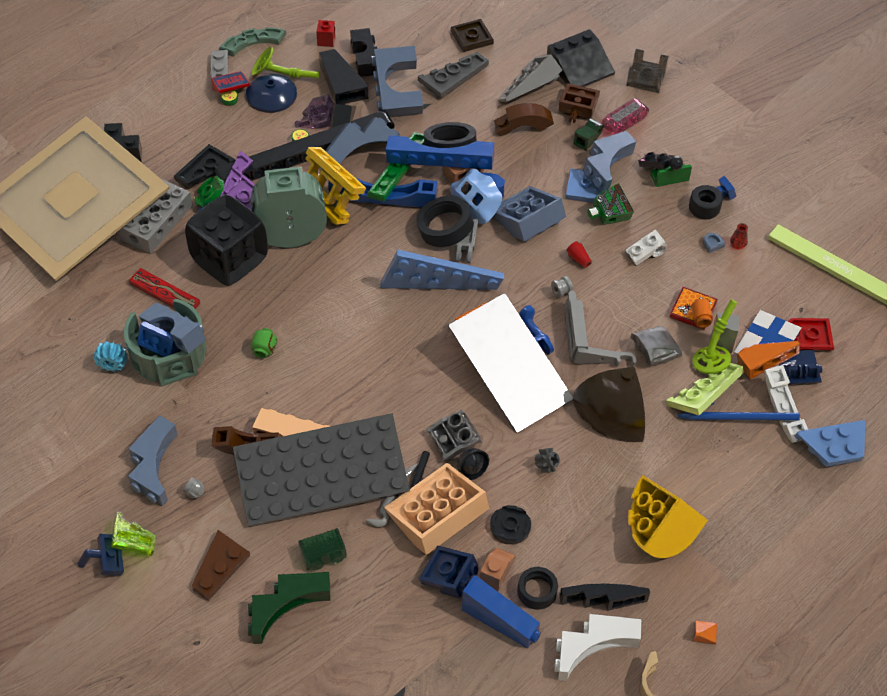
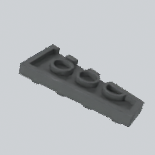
M475 52L460 58L457 63H448L444 68L431 70L430 74L425 76L423 74L419 75L418 81L442 98L487 67L489 60Z

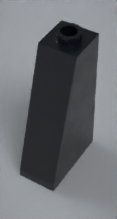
M336 49L319 52L320 66L335 104H347L369 99L368 85Z

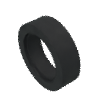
M460 122L440 123L424 131V145L429 147L455 148L477 141L476 129L469 124ZM448 139H457V140H454V141H442V140H448Z
M442 196L429 201L421 208L417 215V226L423 240L427 244L435 247H447L457 244L468 236L473 227V218L468 204L463 199L455 196ZM455 212L461 215L459 222L449 229L432 230L429 228L430 222L443 213Z

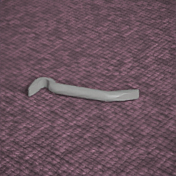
M417 463L405 470L407 478L417 469ZM396 496L386 497L380 508V515L383 519H367L366 524L374 527L386 526L389 522V515L384 507L394 501Z

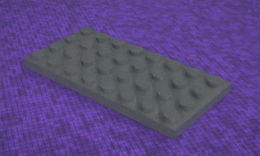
M393 413L233 447L248 527L396 496L410 491Z

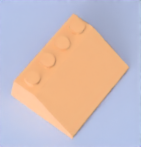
M448 463L413 486L409 492H405L384 507L385 511L408 539L425 555L490 509L486 492Z

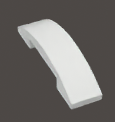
M784 366L766 369L764 371L774 411L779 413H798L788 387L790 381ZM800 418L799 421L779 420L791 443L802 441L801 439L797 440L794 435L797 431L808 430L804 419L801 420Z

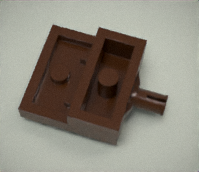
M567 83L566 89L563 90L559 101L558 111L571 114L568 120L572 123L576 122L577 116L591 119L600 96V91Z

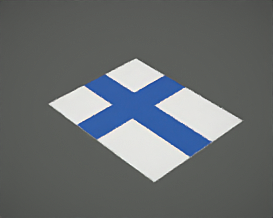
M760 310L734 352L738 354L743 348H749L755 344L794 341L801 327Z

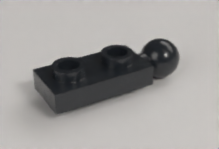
M649 152L638 160L640 167L666 169L670 166L673 170H679L683 166V159L681 157L667 155V153L655 154L654 152Z

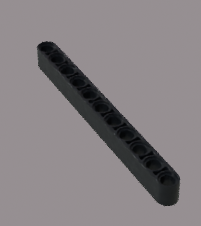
M379 111L350 121L359 125L361 131L375 117H380L386 121L390 129L395 127L394 122L386 111ZM347 123L249 156L253 163L243 175L250 181L264 177L265 171L290 168L307 162L305 158L308 156L306 154L308 147H321L325 151ZM235 161L216 168L213 171V176H218L225 184Z

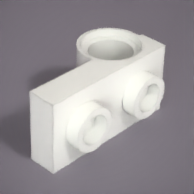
M655 229L627 248L626 253L637 266L650 256L658 257L666 251L667 244Z

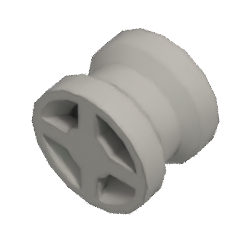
M563 276L560 280L551 282L552 290L558 298L574 290L568 276Z

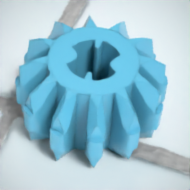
M108 341L99 343L94 352L95 365L107 371L112 370L116 372L117 370H122L128 359L126 348H122L121 344H115L114 341L112 343Z

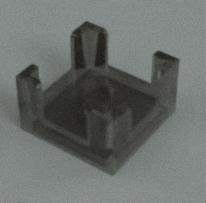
M636 49L632 67L630 66L626 86L659 93L666 73L669 56L660 55L659 64L644 61V51Z

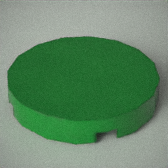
M214 176V179L212 177L208 178L197 191L199 195L198 197L195 196V204L202 208L220 197L224 189V181L218 176Z

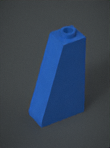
M474 575L463 590V612L526 648H529L532 642H537L541 634L539 631L540 622L479 577Z

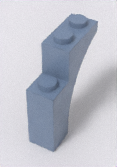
M380 117L371 119L363 131H361L360 126L356 123L349 122L345 124L325 151L340 164L357 147L369 143L387 144L389 136H400V133L395 129H390L386 121Z
M627 131L593 141L590 151L591 157L586 158L583 172L601 193L610 188L612 182L610 167L618 160L630 156L634 152L637 141Z
M159 415L129 448L130 459L137 467L128 475L133 491L136 493L141 492L150 502H157L163 506L168 499L165 489L159 481V466L164 452L178 434L175 424Z

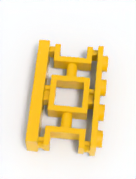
M308 147L306 151L308 156L305 159L311 165L307 173L315 177L322 188L327 179L333 184L329 195L322 189L326 215L336 225L348 224L350 214L345 208L349 200H358V194H364L366 187L321 147ZM319 167L323 168V169H321L320 173L318 174L317 172H318V170H319ZM342 187H344L346 190H344L343 194H340ZM337 200L338 204L336 207H334L332 204H335Z

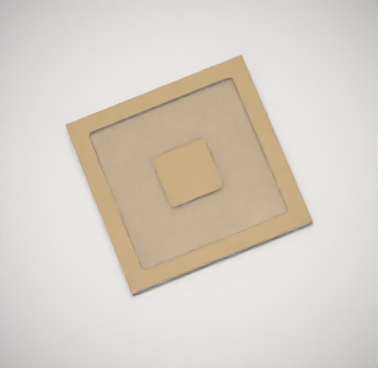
M85 116L0 183V228L57 281L167 192L170 186Z

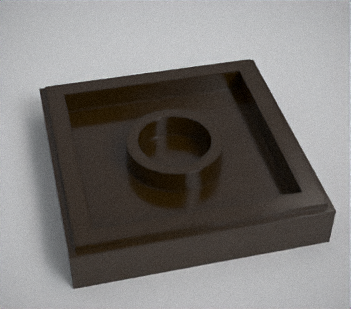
M482 19L451 27V32L463 52L494 44V39Z

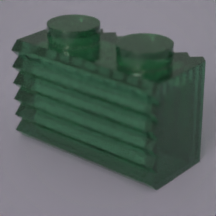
M338 528L298 541L306 570H319L325 564L331 562L334 564L340 563L347 557L346 547Z

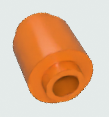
M702 298L696 299L691 304L694 322L700 328L708 327L712 324L713 320L710 302Z

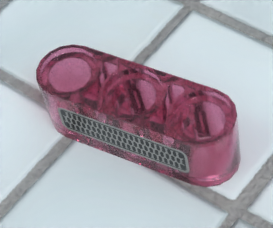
M634 98L605 116L601 124L612 135L624 132L643 120L649 113V108L637 98Z

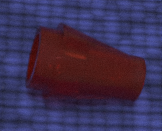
M738 224L730 238V243L735 249H743L748 244V226L746 224Z

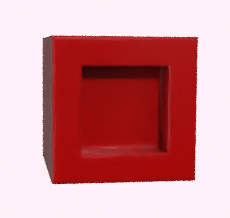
M318 20L316 30L317 46L334 47L336 37L335 21Z

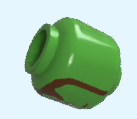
M263 328L262 330L255 331L250 348L255 356L267 358V356H271L274 353L278 339L272 330Z

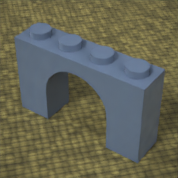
M415 46L374 49V56H371L372 66L376 68V71H373L374 81L378 83V86H375L376 96L380 98V101H377L378 111H386L390 117L423 114L421 90L398 92L391 89L386 83L387 77L395 71L416 69Z

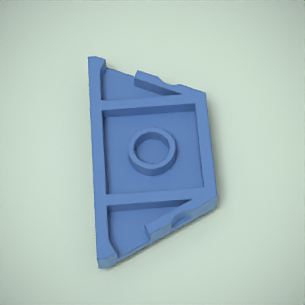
M865 420L797 431L794 435L797 440L801 439L809 446L808 450L817 456L819 461L826 467L861 461L864 458Z

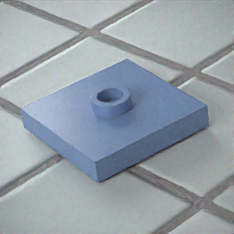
M571 168L566 199L593 203L595 197L601 193L600 190L585 175L583 170Z

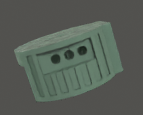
M302 167L265 171V177H261L254 185L250 196L251 211L263 222L268 245L284 248L298 247L316 240L322 234L327 222L322 187L315 177L307 172H302Z
M179 299L173 300L175 311L183 317H188L195 323L198 322L203 327L201 317L193 306ZM136 313L130 314L125 323L124 338L131 364L139 375L153 382L159 381L161 387L198 375L197 368L202 365L206 356V341L189 354L180 349L178 353L162 357L160 354L147 350L137 344L140 327Z

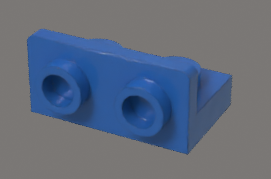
M147 322L140 324L138 345L160 354L162 357L180 352L169 332Z

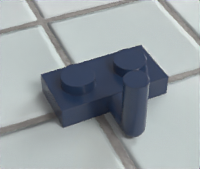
M99 534L97 537L98 550L86 549L77 563L78 566L83 568L90 558H99L101 575L121 576L124 572L120 535Z

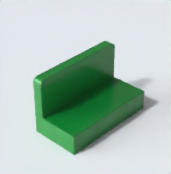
M683 163L682 168L679 170H673L670 166L666 169H653L650 175L656 187L690 180L692 166L691 164L685 165Z

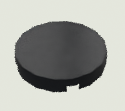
M506 505L493 513L490 530L498 541L504 544H518L528 537L531 531V519L524 509L514 505Z

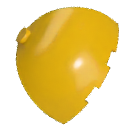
M644 475L641 476L631 496L633 499L632 508L628 510V523L632 528V537L635 542L653 557L668 558L679 554L695 540L708 521L681 498Z

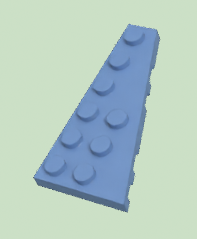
M397 249L380 282V288L497 290L504 280V273Z

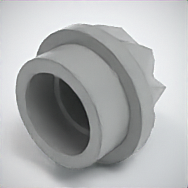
M192 477L185 485L183 491L187 493L186 496L196 499L204 494V485L201 480H196Z

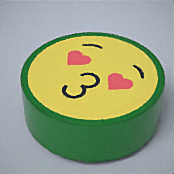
M235 90L221 93L222 103L228 106L236 104L238 102V93Z
M303 129L295 130L292 133V141L307 137L309 133Z

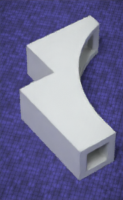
M589 614L588 622L584 621L583 633L562 631L561 639H557L556 652H560V657L555 659L554 672H558V680L567 681L573 669L583 659L595 652L614 647L638 648L641 640V619Z

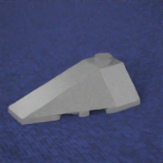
M551 54L534 57L523 68V74L514 79L515 84L509 86L498 99L499 102H508L550 81H555L559 77L558 74L562 71V68Z

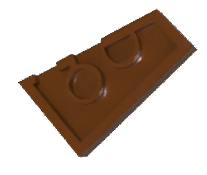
M217 530L192 584V589L209 601L250 557V552Z

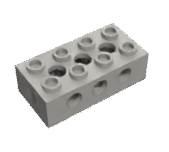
M165 180L163 181L170 186V189L119 230L122 241L149 254L153 253L192 207L190 192Z

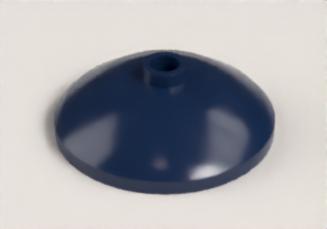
M279 74L259 76L250 83L246 90L248 103L254 109L265 113L283 111L289 108L297 97V88L294 82Z

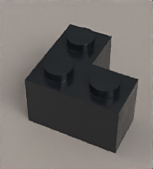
M122 123L104 124V132L142 162V146L139 135L125 136Z

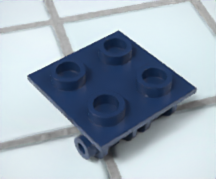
M814 350L800 351L798 355L779 364V366H784L790 381L789 384L822 382L820 373H822L823 369L822 365L817 364Z

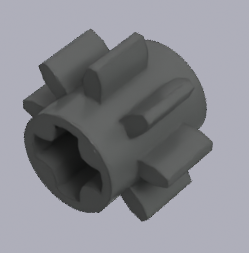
M553 448L539 449V453L535 456V464L538 468H541L542 473L556 471L555 467H558L560 463V457L556 452H553Z

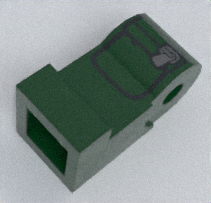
M592 118L589 119L581 129L578 128L575 131L573 144L587 151L593 144V141H596L601 135L604 125ZM584 139L585 144L581 143L580 140Z

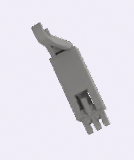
M570 291L564 304L570 360L578 364L615 362L617 367L621 360H629L631 362L630 366L634 367L636 356L630 352H615L588 347L582 300H577L574 291Z

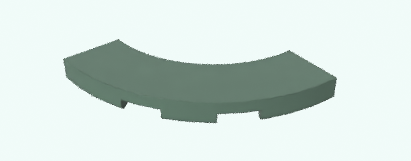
M265 27L266 29L255 30V28L248 29L235 37L231 36L222 43L219 50H228V55L235 56L239 51L253 44L272 43L279 45L286 36V30Z

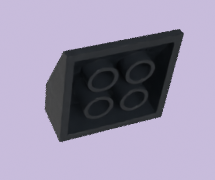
M590 29L550 44L547 47V55L551 54L562 68L558 75L566 84L585 87L615 74L599 39Z

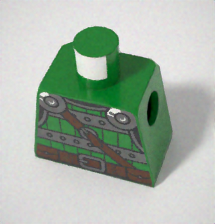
M619 183L598 194L593 201L594 207L587 210L591 220L599 217L604 225L630 220L634 213Z

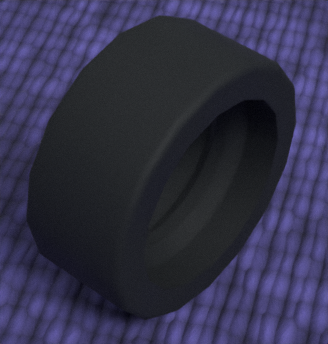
M538 566L531 567L521 574L517 592L519 599L524 605L536 610L545 609L556 600L558 581L553 572ZM531 579H542L550 585V593L545 597H533L526 592V583Z

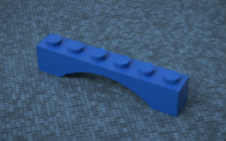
M389 136L386 146L387 163L492 170L494 142L476 141L461 147L435 148L421 145L405 136Z
M356 178L366 187L364 194H358V200L349 201L423 207L429 201L437 198L438 181L419 179L413 183L396 186L385 202L368 197V192L374 184ZM329 181L328 190L330 193L333 184ZM342 187L340 194H343L344 190H346L344 187Z

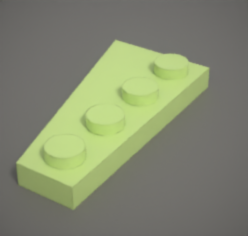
M730 363L725 370L715 374H708V378L697 380L694 382L695 386L689 390L686 388L679 392L680 395L676 398L670 397L667 399V406L700 415L744 373L743 366Z

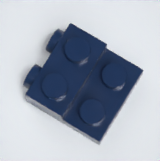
M437 545L419 580L421 584L439 588L442 594L460 598L471 576L477 575L479 566L474 554Z

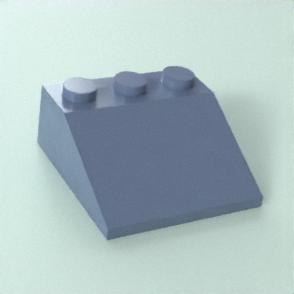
M529 186L502 201L493 217L513 237L522 241H528L534 235L544 232L548 227L558 224L562 219L566 218L562 198Z

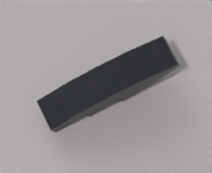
M582 584L561 588L559 598L562 605L582 601L584 608L605 603L607 611L648 602L650 590L649 588L625 584Z

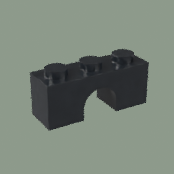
M370 28L350 30V43L353 54H355L357 73L360 77L371 76L373 71H376L371 61V56H374V49H377V46H374V34L371 35Z

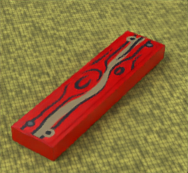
M142 268L129 279L131 285L173 308L174 299L187 302L195 309L200 305V299Z

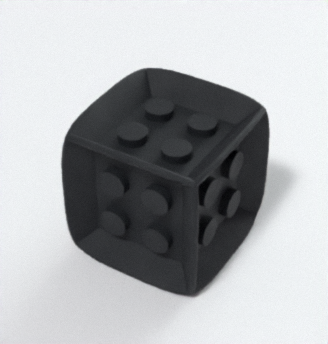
M222 195L193 215L185 227L186 241L191 257L203 270L227 286L236 283L256 268L265 259L268 252L267 235L263 222L249 208L229 195Z

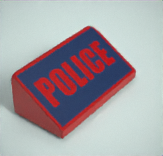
M241 71L211 78L212 89L218 93L250 86V82Z

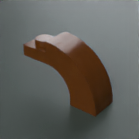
M521 103L506 108V114L495 119L494 123L498 135L502 136L521 126H532L540 132L552 126L554 121L551 111L546 107L535 103Z
M232 426L214 427L211 447L234 455L233 447L282 437L279 432L247 433L239 431Z

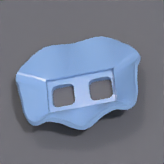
M476 169L469 170L462 179L452 183L450 186L452 196L463 199L469 206L472 218L478 219V223L481 224L489 222L502 203V194L492 177L484 175ZM466 182H469L472 188L465 195L461 188ZM477 193H480L483 196V200L476 206L472 199Z

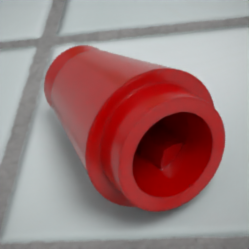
M575 241L569 245L566 251L570 258L584 269L591 265L592 260L582 243Z

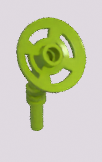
M268 47L260 55L252 69L253 76L260 74L265 69L289 75L290 78H319V72L305 71L293 67L289 69L273 65L271 61L273 55L272 47Z
M730 299L721 318L717 319L718 322L713 327L714 331L709 345L699 349L694 354L692 362L697 371L705 374H715L725 370L730 365L731 355L729 351L716 345L721 333H724L723 329H726L725 325H728L727 321L738 303L735 300ZM716 349H719V350L723 351L725 354H721V353H720L718 350H716ZM702 359L707 366H702L698 361ZM722 360H724L723 363H721L720 365L714 367V365H717V364H719Z

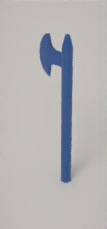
M703 411L700 415L685 412L678 414V417L687 420L799 421L800 413Z

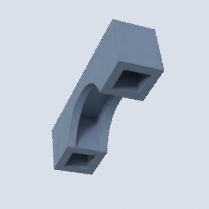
M157 302L139 315L142 323L147 322L164 331H171L170 334L177 348L188 354L206 340L203 334L204 329L198 322L195 323L188 317H183L177 311H172L167 306H162Z

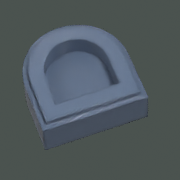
M708 233L704 237L703 245L711 253L724 248L725 242L720 235Z

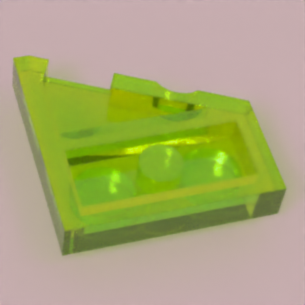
M117 512L114 519L111 547L152 556L156 535L143 529L136 522L132 524L122 518L123 514Z

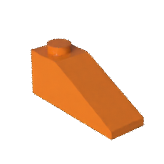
M798 341L755 344L749 348L745 347L738 353V365L743 366L744 373L751 380L764 373L766 369L773 368L798 355L800 343Z

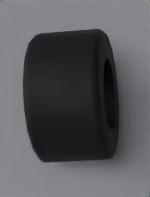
M710 185L696 187L690 197V211L694 216L701 219L716 217L721 210L723 202L722 193Z

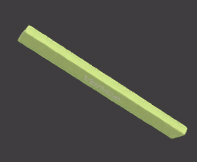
M779 224L769 234L768 240L887 305V284Z

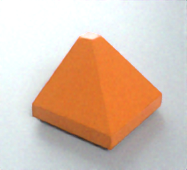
M695 621L694 641L716 644L717 623Z

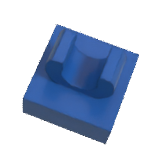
M725 176L718 179L720 186L717 189L722 193L723 198L726 195L730 200L737 197L735 188Z

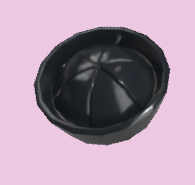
M469 448L459 456L457 468L469 480H475L487 470L490 459L485 451Z

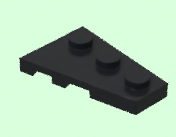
M208 144L178 171L174 178L175 181L190 188L212 177L213 171L216 168L234 162L236 159Z

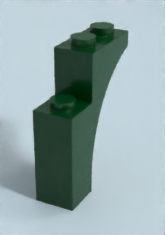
M329 572L278 574V583H274V594L252 595V603H248V615L252 616V623H248V636H252L253 643L262 644L272 625L290 610L307 603L331 601Z

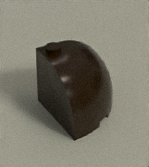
M635 366L598 373L586 379L577 387L573 395L574 406L583 420L585 419L592 426V429L604 436L607 434L618 438V441L643 442L645 435V410Z

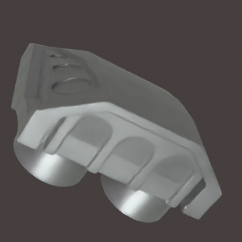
M663 326L631 333L630 338L634 340L636 349L642 352L645 356V362L650 366L667 363L682 356L678 344Z
M462 409L440 419L426 429L441 451L445 461L453 459L477 443H482L480 435Z

